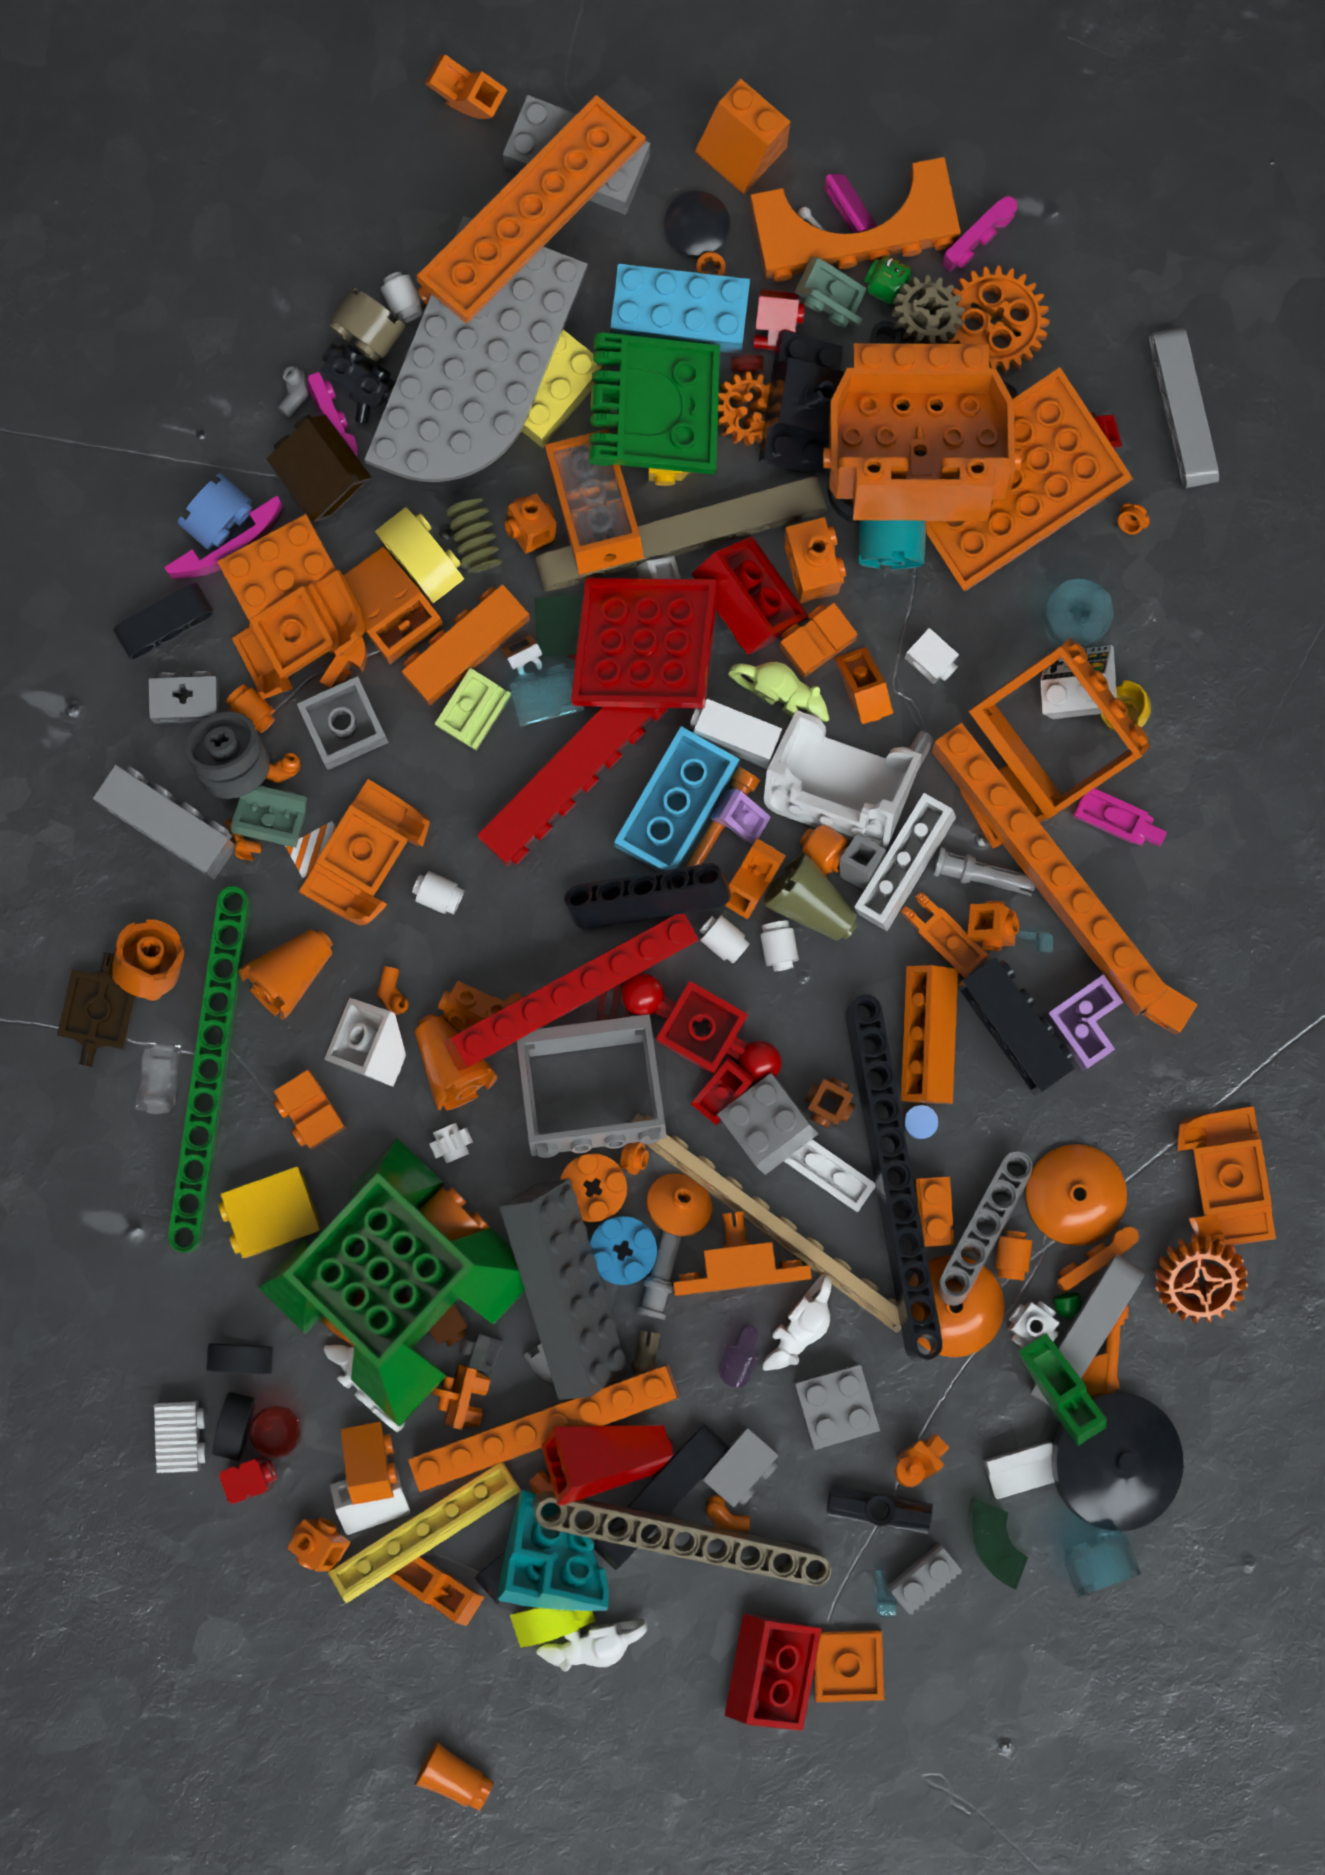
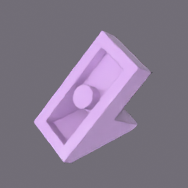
M738 789L726 790L710 817L711 820L730 828L740 838L752 845L757 838L759 839L771 816Z

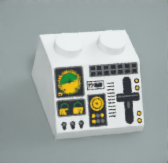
M1113 645L1084 648L1088 656V662L1095 671L1103 674L1107 680L1108 689L1117 698ZM1062 657L1043 670L1041 676V696L1044 715L1052 719L1103 714Z

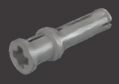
M940 847L933 868V876L938 877L942 874L958 878L960 883L964 884L974 881L1018 892L1030 897L1033 894L1035 885L1024 873L976 861V857H973L971 854L962 856L946 852L944 847Z
M662 1231L656 1261L651 1276L647 1277L646 1280L644 1279L643 1285L646 1289L641 1307H637L636 1313L665 1320L666 1315L663 1312L668 1293L673 1291V1283H670L682 1236Z

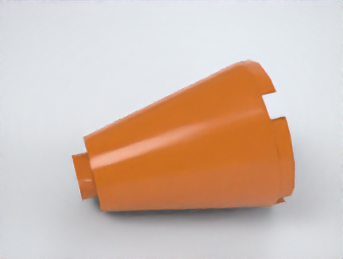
M309 929L248 962L238 972L243 982L247 978L252 982L253 987L249 991L274 1016L280 1012V1019L284 1020L291 1014L331 957L332 950L330 947L333 943L323 931L318 930L315 932Z
M429 1014L418 1021V1027L414 1033L433 1100L438 1110H441L442 1106H444L446 1111L461 1107L478 1098L479 1095L476 1091L485 1085L487 1090L493 1086L497 1080V1075L484 1059L466 1069L458 1071L443 1043L444 1040L457 1034L458 1031L444 1016Z

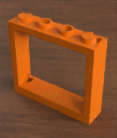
M1071 637L979 701L968 711L1047 819L1142 757L1151 747L1145 731L1140 726H1135L1128 716L1125 704L1119 698L1113 696L1108 689L1106 678L1101 672L1094 670L1088 662V656L1084 648L1078 643L1075 644ZM1061 657L1129 748L1063 794L1060 793L995 705Z

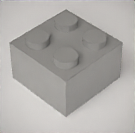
M358 676L297 703L327 770L389 743Z
M772 1073L717 1114L753 1164L765 1175L819 1134L784 1086Z
M861 1364L851 1365L793 1382L811 1446L814 1450L880 1431Z

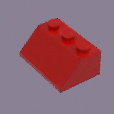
M753 536L714 552L691 573L694 579H716L718 583L717 613L724 620L747 655L766 647L781 637L788 628L796 623L800 624L808 618L803 607Z
M743 1613L724 1716L746 1725L803 1731L822 1628L770 1616Z

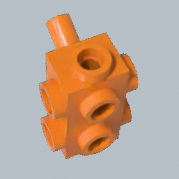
M457 981L451 992L448 990L444 992L438 1009L444 1011L443 1016L454 1028L464 1030L521 999L523 996L519 992H515L502 1001L498 997H492Z

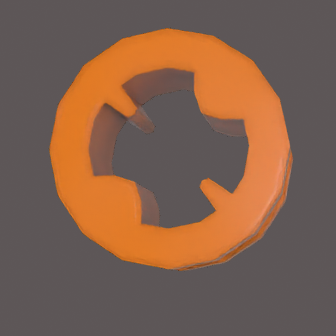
M707 252L699 257L696 264V273L710 274L708 271L703 272L701 268L705 269L706 263L712 262L713 266H719L720 270L716 269V275H725V261L719 254Z

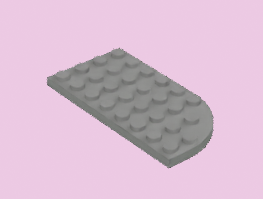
M463 216L455 237L472 220L471 218ZM542 247L468 324L431 294L365 457V463L411 480L442 482L472 475L501 457L515 442L524 427L587 271L588 264Z

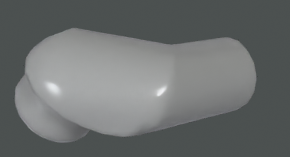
M290 366L283 372L288 395L277 406L288 418L293 415L308 396L306 376L302 370L295 366Z

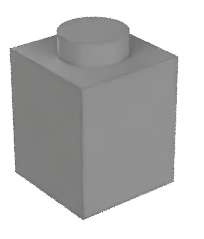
M857 834L839 859L840 877L865 890L886 856V849Z

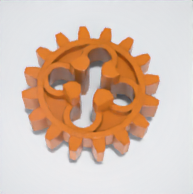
M750 372L742 374L741 378L736 374L730 377V383L725 381L719 386L723 393H718V414L720 418L717 425L723 424L725 427L721 434L723 437L730 433L733 434L732 443L734 444L744 439L745 446L752 445L754 440L758 444L762 442L765 421L761 419L763 418L761 413L755 411L762 410L766 414L771 382L766 385L763 384V375L760 374L752 380ZM750 389H754L757 393V398L748 405L747 409L745 406L742 405L752 400L753 395L752 392L749 391ZM730 397L735 399L733 400L735 405L741 407H731V405L729 404ZM748 410L754 412L743 419L746 429H741L739 426L740 418L747 415Z

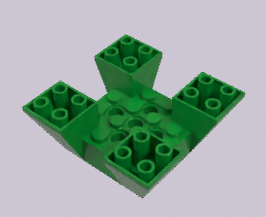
M396 1138L350 1187L354 1199L312 1244L306 1238H303L258 1288L303 1333L306 1334L323 1315L354 1344L351 1380L400 1427L447 1376L416 1346L419 1340L458 1298L494 1325L525 1292L512 1247L494 1229L488 1228L452 1241L420 1210L445 1183ZM407 1240H412L413 1247L411 1251L406 1255H402V1245ZM364 1242L365 1250L363 1254L355 1258V1247L359 1243ZM388 1265L389 1273L387 1277L379 1281V1270L383 1266ZM412 1288V1299L408 1303L403 1304L402 1294L405 1290ZM364 1290V1302L359 1306H355V1296Z

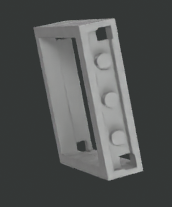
M650 1014L541 1028L517 1040L531 1156L538 1155L539 1157L548 1158L557 1155L559 1152L585 1153L592 1148L605 1146L616 1149L625 1146L627 1143L640 1142L642 1144H652L660 1139L667 1138ZM643 1042L654 1120L539 1135L530 1057Z

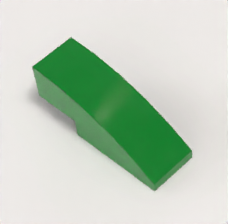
M1047 1333L1018 1351L1039 1390L1077 1446L1106 1428V1417L1086 1392V1385Z

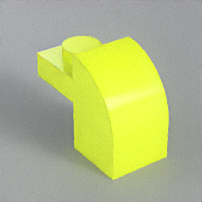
M528 1607L510 1615L520 1648L563 1637L578 1631L581 1627L596 1622L593 1611Z

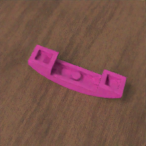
M275 496L250 512L249 515L255 524L253 527L201 560L198 559L193 550H190L165 566L164 568L171 579L196 578L221 570L217 561L270 533L284 509L278 496Z

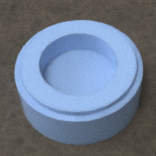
M915 1106L904 1117V1128L915 1139H926L937 1130L938 1117L935 1111L928 1106Z

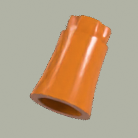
M437 1741L424 1760L414 1785L452 1799L464 1807L468 1805L480 1811L492 1790L494 1782L484 1776L482 1771L464 1762Z

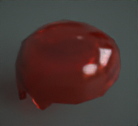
M275 1405L262 1409L253 1418L249 1429L253 1448L262 1456L274 1459L289 1455L301 1440L300 1419L289 1408Z

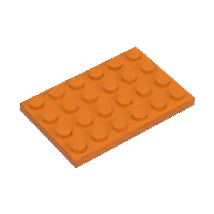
M1060 367L1013 398L1015 448H1021V468L1015 469L1012 488L1005 500H992L988 521H925L927 535L965 592L1133 480L1130 472Z

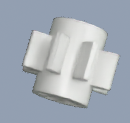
M454 1123L433 1132L436 1141L429 1145L435 1159L443 1156L447 1164L468 1155L469 1151L466 1145L473 1143L467 1128L459 1131L457 1124Z

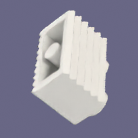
M199 1401L154 1404L156 1473L201 1470V1463L207 1462L206 1442L200 1443V1429H205L206 1427L205 1408H199Z

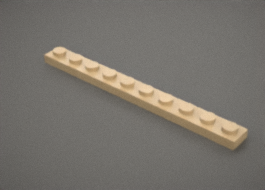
M637 1113L631 1123L654 1120V1118L648 1115L643 1117ZM666 1134L667 1138L660 1139L656 1143L645 1144L682 1173L700 1184L734 1212L744 1211V1219L798 1260L801 1259L802 1263L810 1265V1269L818 1275H827L834 1287L894 1332L898 1333L901 1330L896 1300L889 1298V1300L885 1299L877 1293L879 1288L873 1282L866 1278L861 1280L850 1272L852 1269L846 1262L837 1257L833 1260L823 1252L824 1247L818 1241L811 1237L805 1239L796 1232L797 1227L790 1220L782 1216L777 1218L769 1212V1205L756 1196L751 1198L741 1191L742 1185L730 1176L724 1178L714 1170L716 1168L710 1160L701 1155L697 1158L687 1150L689 1148L682 1139L675 1135L669 1137Z

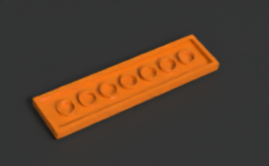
M596 95L417 275V282L468 324L645 144L646 137Z

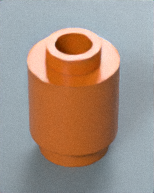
M242 684L226 699V703L230 706L229 711L244 714L253 722L260 734L265 732L275 721L272 717L275 710L265 699L262 700L260 694L253 687L248 688L246 684Z
M1006 1230V1237L999 1236L995 1268L998 1269L997 1277L1024 1281L1025 1272L1029 1273L1032 1240H1026L1027 1233Z

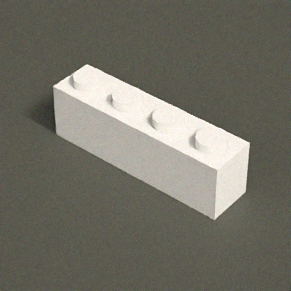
M923 793L854 908L858 915L888 931L956 819L952 808Z

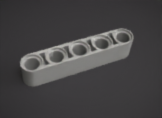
M1184 326L1152 332L1149 335L1150 349L1182 485L1186 489L1218 482V464L1187 332Z
M1016 1151L1007 1154L998 1168L941 1276L938 1295L944 1303L952 1306L959 1305L968 1297L1029 1181L1033 1167L1031 1159L1025 1153ZM1011 1165H1018L1024 1170V1175L1013 1176L1008 1172L1007 1168ZM998 1193L1004 1194L1009 1199V1203L998 1205L993 1201L992 1196ZM981 1222H987L992 1225L994 1232L982 1234L978 1231L976 1225ZM965 1251H972L977 1254L979 1260L972 1264L966 1263L962 1259L961 1254ZM950 1280H956L962 1284L963 1290L959 1293H953L946 1288L945 1284Z
M1117 1254L1113 1256L1057 1346L1080 1379L1145 1275L1144 1270ZM1034 1383L1029 1394L1049 1405L1036 1383Z

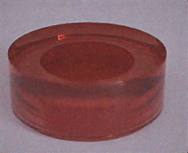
M745 355L731 358V371L734 373H752L764 369V357L762 355Z

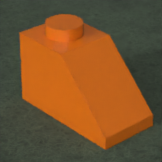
M866 647L835 658L852 707L862 725L878 721L885 716L893 714L886 682Z

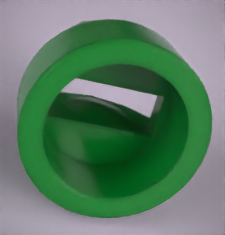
M1071 1292L1053 1297L1054 1308L1061 1317L1065 1319L1076 1317L1081 1309L1080 1293Z

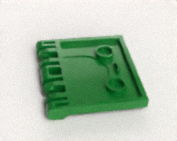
M613 333L595 334L593 341V350L596 351L593 353L594 364L604 366L618 365V371L596 370L592 373V380L596 384L591 388V411L594 414L590 416V423L598 428L609 429L616 427V434L597 432L590 435L589 443L593 446L589 447L588 462L600 466L615 464L713 475L716 471L720 345Z

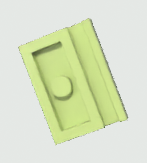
M470 668L435 722V726L477 751L512 694Z

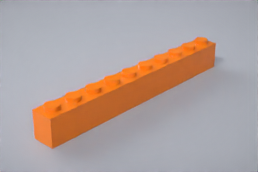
M962 722L934 742L932 754L959 789L966 795L986 824L1027 877L1033 882L1133 1014L1137 1016L1160 999L1168 990V987Z

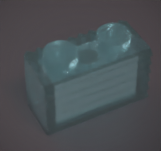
M561 664L548 668V674L535 677L534 673H525L515 677V682L509 685L520 727L585 710L584 706H573L571 702L574 667L567 669L566 664Z

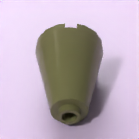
M804 852L800 853L784 868L787 872L781 879L777 877L763 899L764 905L768 909L835 941H838L840 938L848 939L857 928L858 924L855 922L857 914L811 856Z

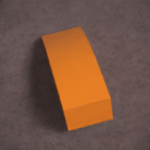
M422 1555L388 1577L422 1602L431 1605L455 1623L464 1626L468 1625L484 1599L483 1595Z

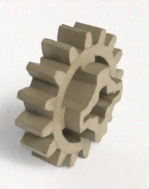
M926 275L922 282L917 277H914L909 285L904 284L899 290L900 294H897L893 300L896 307L891 312V316L899 317L894 327L895 329H905L902 336L903 339L912 336L914 338L913 344H919L921 341H925V344H934L935 341L937 344H945L947 339L952 340L957 334L956 330H959L964 322L960 317L965 312V308L957 307L962 297L961 295L952 296L953 285L944 288L942 286L943 278L939 277L936 283H931L930 276ZM919 294V298L917 300H913L912 303H909L910 298ZM944 321H947L945 327L937 330V326L939 324H942Z

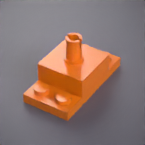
M744 1211L734 1213L736 1227L733 1226L732 1213L722 1214L726 1245H723L721 1249L703 1251L706 1278L700 1279L699 1272L679 1274V1281L672 1283L674 1296L812 1278L810 1265L802 1266L801 1259L780 1262V1269H776L772 1242L753 1245L747 1242Z

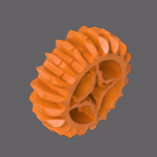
M1207 1233L1202 1241H1198L1197 1236L1192 1234L1191 1242L1187 1244L1183 1239L1179 1238V1248L1175 1249L1168 1246L1167 1254L1169 1257L1160 1256L1159 1264L1161 1268L1155 1270V1276L1159 1279L1156 1281L1155 1286L1156 1290L1161 1292L1159 1295L1161 1303L1168 1304L1167 1308L1171 1314L1178 1312L1179 1319L1182 1321L1191 1315L1192 1322L1195 1324L1199 1322L1200 1317H1205L1206 1322L1210 1324L1212 1322L1211 1316L1216 1314L1223 1320L1225 1317L1223 1310L1228 1309L1235 1312L1236 1306L1233 1301L1243 1302L1244 1296L1241 1291L1246 1290L1248 1286L1246 1279H1244L1247 1277L1248 1272L1246 1267L1242 1266L1244 1263L1242 1256L1235 1254L1236 1250L1232 1244L1225 1246L1224 1240L1221 1237L1212 1243L1211 1236ZM1203 1259H1211L1221 1263L1223 1267H1219L1218 1264L1209 1265L1205 1263ZM1192 1261L1187 1269L1180 1271L1182 1267ZM1199 1269L1202 1270V1274L1205 1276L1203 1289H1201L1200 1282L1197 1280L1200 1277ZM1222 1287V1289L1219 1292L1212 1295L1214 1290ZM1180 1291H1183L1184 1294H1196L1199 1299L1189 1298L1181 1294Z

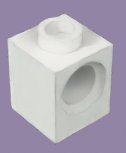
M929 628L907 651L904 658L932 684H935L939 678L946 681L958 668L954 662L959 654Z

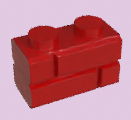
M261 1455L220 1471L219 1478L227 1501L232 1505L272 1489L274 1481L278 1479V1475L273 1461H266V1458Z

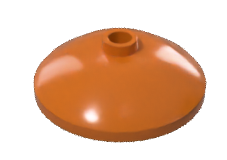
M1070 1144L1055 1148L1039 1159L1032 1168L1026 1185L1025 1198L1030 1217L1042 1233L1059 1243L1077 1246L1097 1242L1116 1228L1126 1208L1127 1188L1121 1170L1107 1154L1091 1146ZM1076 1188H1081L1085 1192V1197L1081 1201L1076 1200L1073 1196Z
M952 1255L942 1256L928 1262L943 1341V1348L939 1355L963 1357L981 1350L996 1336L1004 1316L1003 1292L993 1273L983 1266L968 1297L961 1303L962 1309L958 1313H953L950 1310V1305L944 1303L938 1295L941 1276ZM961 1256L966 1263L978 1262L972 1258ZM916 1273L913 1274L908 1282L912 1287H916L918 1284ZM950 1280L945 1284L950 1292L959 1293L963 1290V1286L959 1281ZM912 1304V1316L916 1320L922 1321L924 1318L923 1308L918 1304ZM920 1337L917 1342L930 1351L931 1346L928 1340Z

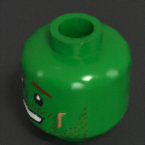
M888 255L884 256L881 260L876 258L864 279V282L868 284V293L889 305H894L893 300L897 294H900L899 290L904 284L909 285L911 282L912 269L910 266Z

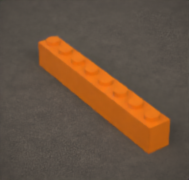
M667 1363L609 1384L592 1397L565 1400L417 1454L408 1459L418 1490L422 1492L542 1448V1443L554 1427L603 1426L675 1400L680 1394L670 1366Z

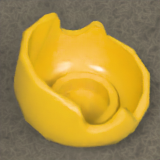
M1124 680L1120 686L1116 687L1117 698L1127 707L1128 716L1135 726L1138 725L1142 728L1151 715L1150 698L1140 684ZM1101 714V718L1108 728L1115 731L1104 714Z

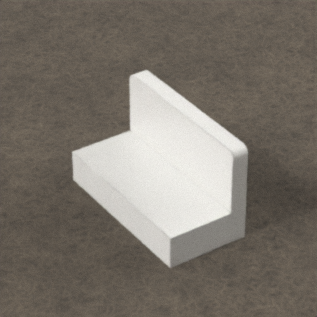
M1045 1441L983 1460L994 1497L1001 1499L1054 1483L1052 1474V1442Z
M397 1467L398 1483L392 1484L393 1498L353 1505L346 1480L330 1485L336 1513L347 1535L411 1513L403 1493Z

